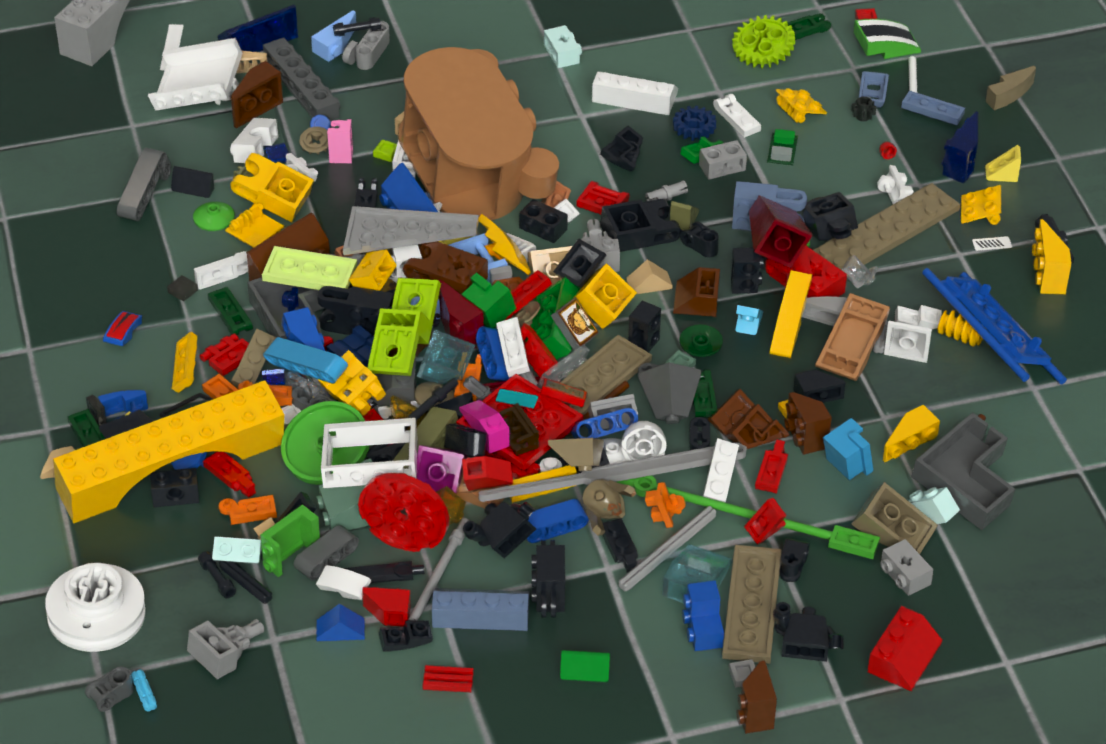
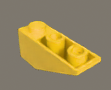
M924 405L907 412L884 446L883 461L887 462L893 458L895 459L927 441L934 440L938 436L940 420Z

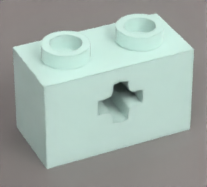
M566 25L544 30V47L557 68L580 63L581 46L579 43H576L573 33L568 30Z

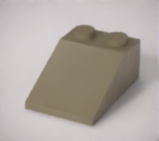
M885 482L870 494L851 523L860 532L880 537L879 543L888 547L906 539L919 554L938 526Z

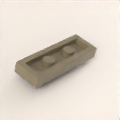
M259 329L255 330L232 378V385L238 387L240 383L246 380L255 384L266 361L263 353L276 337Z

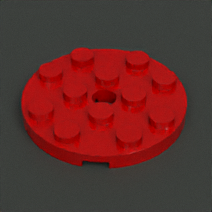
M405 473L378 475L365 485L360 494L358 507L361 518L365 519L370 525L369 530L372 534L392 547L410 552H419L421 549L428 547L432 549L442 541L448 530L449 513L441 497L428 483L408 476ZM406 509L405 512L408 515L402 514L400 510Z

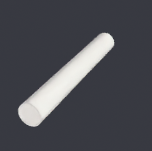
M911 56L908 59L909 91L917 93L916 57Z

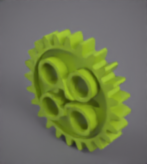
M764 15L763 19L757 16L755 21L749 18L750 23L743 22V27H737L738 32H734L732 42L736 57L740 58V62L745 61L747 66L753 63L754 68L757 64H760L761 68L764 67V64L771 67L773 62L778 65L779 59L785 61V55H791L790 51L794 50V45L796 44L792 26H788L787 21L782 22L781 17L775 20L774 15L770 19H767V15Z

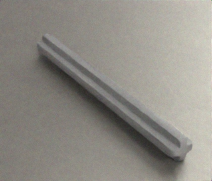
M711 506L703 509L618 581L619 588L624 592L630 590L716 517V510Z

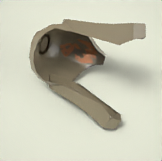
M604 479L594 480L586 487L582 496L583 505L586 508L585 512L590 520L592 531L597 536L605 533L601 518H623L625 507L622 495L634 497L636 490L630 485Z

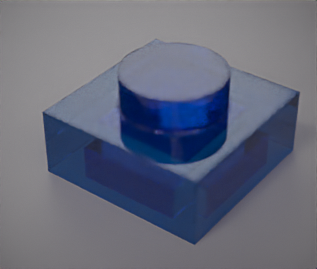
M285 143L265 147V154L269 160L275 163L277 161L286 163V154L289 152Z

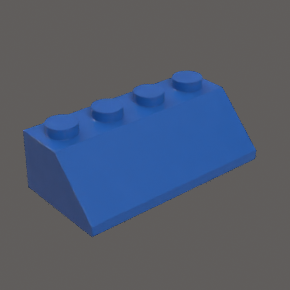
M400 163L381 185L382 194H380V201L387 209L438 212L404 163Z

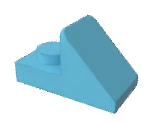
M737 305L736 314H738L735 330L740 333L756 335L763 311Z

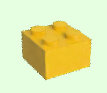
M606 263L590 277L574 298L578 299L586 313L604 329L618 317L637 292Z

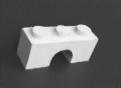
M253 118L231 144L230 152L235 163H245L251 153L264 156L263 146H272L279 137L276 119Z

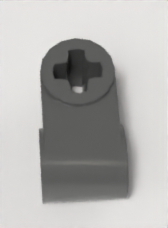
M122 666L113 668L110 672L92 681L86 687L85 695L95 701L99 711L109 710L133 693L134 686L129 669Z

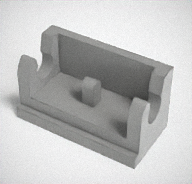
M634 394L590 402L588 407L590 418L624 408L634 409L638 415ZM623 413L621 417L622 422L628 425L630 423V416L627 413ZM606 419L601 420V428L603 430L609 429V422Z

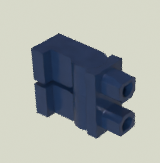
M358 325L352 329V334L343 340H338L334 344L331 343L327 346L328 352L340 357L348 350L351 351L364 366L368 367L374 336L372 337V334Z

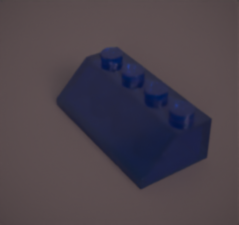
M291 5L228 29L218 35V41L236 38L241 51L261 52L263 51V45L281 38H285L286 41L298 38L296 6Z

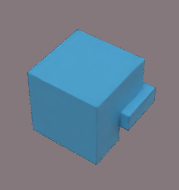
M852 418L823 437L826 459L848 480H851L861 472L866 476L873 472L870 444L860 435L863 432V428Z

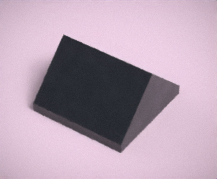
M578 239L553 272L561 279L566 277L577 288L581 289L607 255L592 245Z

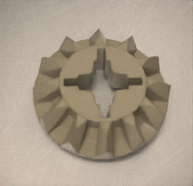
M322 127L306 129L301 134L299 140L303 151H308L309 154L317 153L318 155L322 151L326 152L328 148V130ZM312 139H315L316 141L319 140L320 144H317L316 142L313 143Z

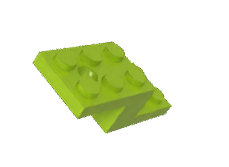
M398 278L392 308H380L367 367L372 373L411 376L417 344H429L441 287L439 280ZM419 296V302L416 305H411V300ZM393 348H398L397 354L389 357V351Z

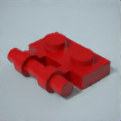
M234 333L221 338L218 344L205 348V352L199 356L203 362L209 359V366L222 376H225L238 368L249 343L243 338L239 340L238 336Z

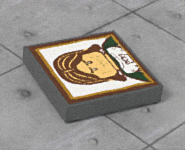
M576 297L551 315L574 351L583 347L599 334V331Z

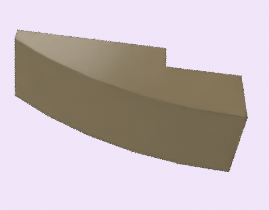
M1031 66L1000 76L999 83L988 86L987 104L993 110H997L1023 96L1034 83L1036 67Z

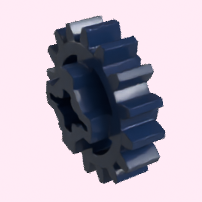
M697 105L694 108L687 106V110L680 108V112H675V117H673V130L677 131L678 136L683 134V139L691 137V140L694 141L695 138L700 140L703 136L709 138V134H714V129H716V116L712 115L711 110L706 112L705 107L698 109Z

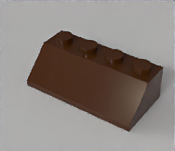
M309 213L246 252L249 281L262 277L274 246L330 254L329 240L313 213Z

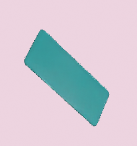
M500 389L496 397L497 402L513 405L519 403L520 406L534 408L538 399L536 395Z

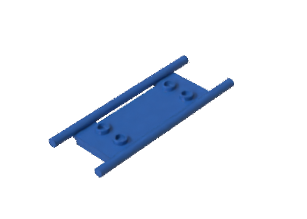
M929 268L923 270L922 274L1023 382L1027 381L1030 375L1018 363L1042 365L1059 384L1066 382L1067 378L1050 361L1052 358L1040 347L1041 338L1034 337L1032 339L989 293L991 291L989 284L982 286L966 272L961 273L959 277L947 276L946 280L940 281Z

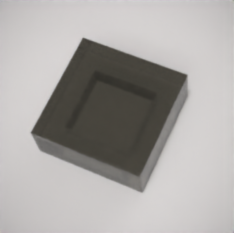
M181 275L167 286L168 293L184 302L198 291V284Z

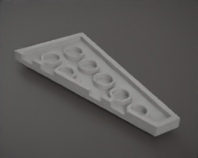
M352 206L343 246V255L476 236L479 215Z

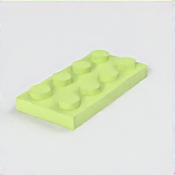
M274 246L262 273V281L320 290L323 286L348 289L350 285L349 278L357 267V259Z

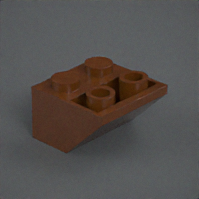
M698 267L679 279L676 283L673 313L716 317L720 269Z
M789 393L788 403H786L787 418L784 420L786 430L790 431L793 436L795 446L800 448L803 455L824 450L823 437L830 433L832 418L825 405L821 401L801 394Z

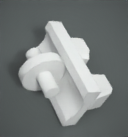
M292 153L286 154V166L313 179L314 182L316 181L317 170L306 167V161L302 157L296 158Z
M890 165L888 174L886 176L882 175L877 182L878 189L882 192H887L893 204L913 194L912 187L905 186L907 182L905 173L898 172L894 165Z

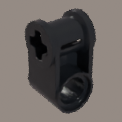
M695 221L691 228L680 232L682 243L702 256L710 258L718 254V233L701 222Z
M786 538L781 555L782 565L779 574L782 580L795 582L800 578L804 563L807 561L810 543Z

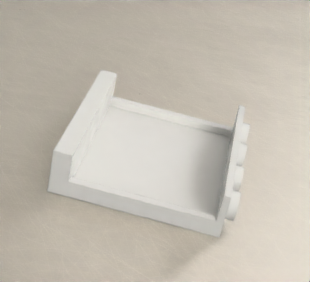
M236 38L164 50L162 56L167 65L158 91L148 94L155 111L228 99L242 56V51Z

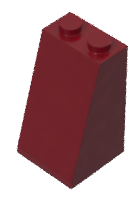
M759 195L749 210L753 250L759 255L791 268L811 239L812 233L795 210Z

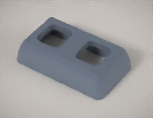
M863 71L859 98L863 96L878 98L871 100L875 101L874 106L881 108L886 99L889 75L886 73ZM879 85L880 90H869L867 86Z

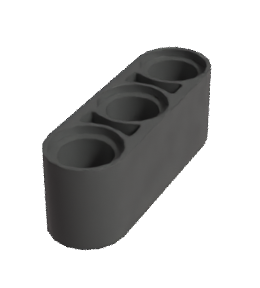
M338 525L299 553L294 560V568L314 581L320 577L326 565L335 566L353 553L359 544V539L343 526Z

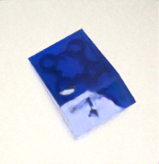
M977 111L965 120L964 125L956 130L954 136L948 139L944 146L946 153L942 161V166H944L942 175L963 184L974 173L978 147Z

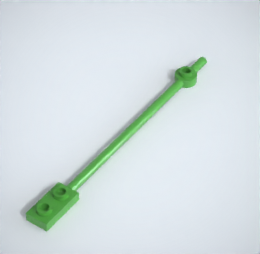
M651 475L617 481V483L634 487L636 494L641 497L646 496V491L657 490L658 486L656 479ZM667 487L670 495H680L685 501L705 507L711 506L713 509L749 519L757 512ZM783 519L786 523L783 528L829 540V548L869 559H874L880 542V537L838 525H835L832 532Z

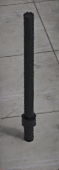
M452 378L441 388L435 389L432 392V396L406 418H416L417 421L437 402L441 403L446 399L447 394L459 384L458 381ZM389 444L374 445L368 450L367 454L384 448Z

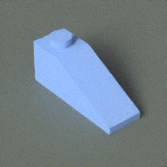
M352 10L311 36L312 52L328 62L342 54L354 31L345 33V36H334L333 25L343 22V25L356 23L355 11Z

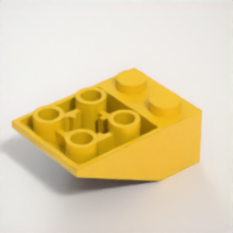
M1040 219L1039 228H1035L1036 243L1032 244V256H1036L1034 258V270H1037L1035 283L1039 285L1040 294H1066L1071 268L1070 249L1043 219Z

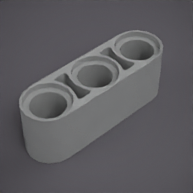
M380 21L381 29L377 31L369 29L357 45L356 64L359 69L367 70L372 68L388 46L390 38L387 22Z

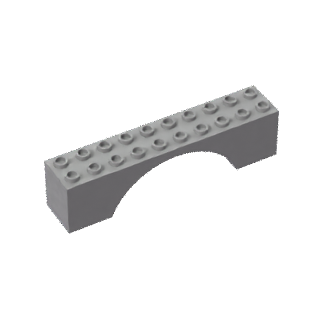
M73 0L54 17L60 55L93 66L114 46L120 20L130 0Z

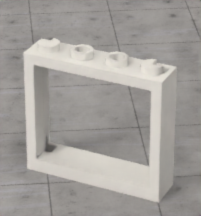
M416 418L324 424L321 460L323 488L366 485L372 478L386 473H405L417 479L418 436ZM405 426H411V430L405 431ZM336 431V436H330L329 432ZM409 443V460L332 465L333 448ZM409 465V469H404L403 466Z

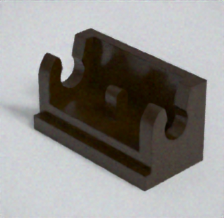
M519 403L499 412L502 417L507 416L504 421L509 426V443L516 456L539 448V432Z

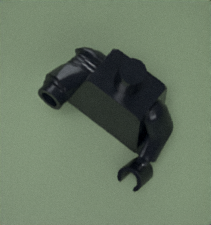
M501 502L498 506L495 503H491L485 507L484 512L487 516L481 521V524L478 525L473 521H467L463 526V531L468 539L478 541L480 546L491 545L493 550L505 559L536 530V527L528 521V517L536 509L528 502L523 504L513 503L511 505Z
M780 602L776 605L773 611L776 622L774 628L778 634L784 636L781 657L827 662L828 649L838 647L844 649V636L835 634L831 626L826 624V618L816 615V610L813 607H804L802 614H791L788 603Z

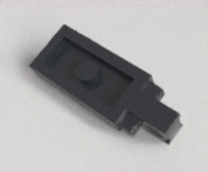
M622 518L604 522L605 533L602 536L614 562H622L628 573L637 564V549Z

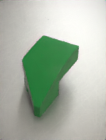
M701 137L699 143L682 147L680 154L695 164L699 162L700 149L723 144L724 142L721 140L710 142L706 137Z

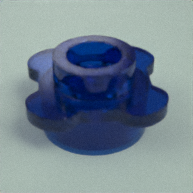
M293 287L291 291H285L282 296V305L288 308V312L294 311L299 306L298 288Z

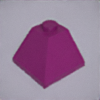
M419 445L417 453V479L428 483L440 497L455 500L463 477L462 459H466L467 455L453 450Z

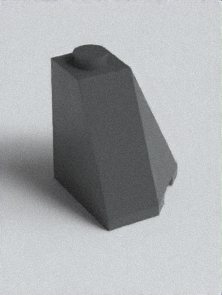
M669 362L638 373L639 380L656 419L666 421L667 424H677L679 420L689 416L701 376V370Z

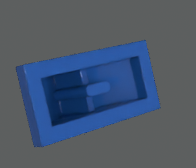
M338 604L317 619L316 639L317 641L365 640V619L343 605Z

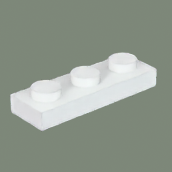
M515 317L496 323L508 376L512 377L515 374L519 375L529 372L530 368L518 318Z
M717 438L703 497L726 502L738 452V444Z

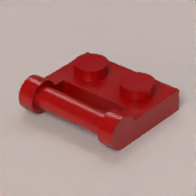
M591 181L577 199L576 206L601 215L603 206L628 202L630 194L624 191L620 193Z

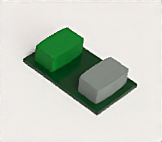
M775 129V133H772L767 163L793 166L798 140L795 131Z

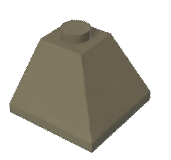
M596 438L548 440V445L570 466L578 467V471H592V466H599L604 440Z

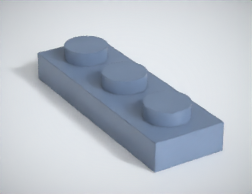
M913 91L907 93L901 108L911 112L923 114L954 125H958L965 112L964 107Z

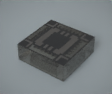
M94 395L86 397L87 408L100 426L107 421L105 407Z

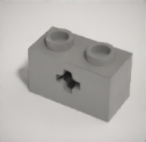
M906 539L883 549L881 559L883 571L888 573L895 581L897 587L902 589L908 596L931 585L932 567Z

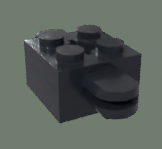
M841 192L814 198L807 202L802 210L805 225L819 241H827L832 237L844 239L851 235L852 230L858 228L854 205Z
M541 540V545H536V555H532V569H536L532 570V587H536L532 588V602H536V612H541V618H546V612H551V618H556V612H565V545H555V540H550V545H546V540Z

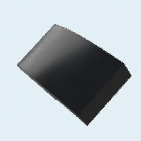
M405 621L404 627H380L379 630L383 651L415 648L428 644L433 640L429 621Z

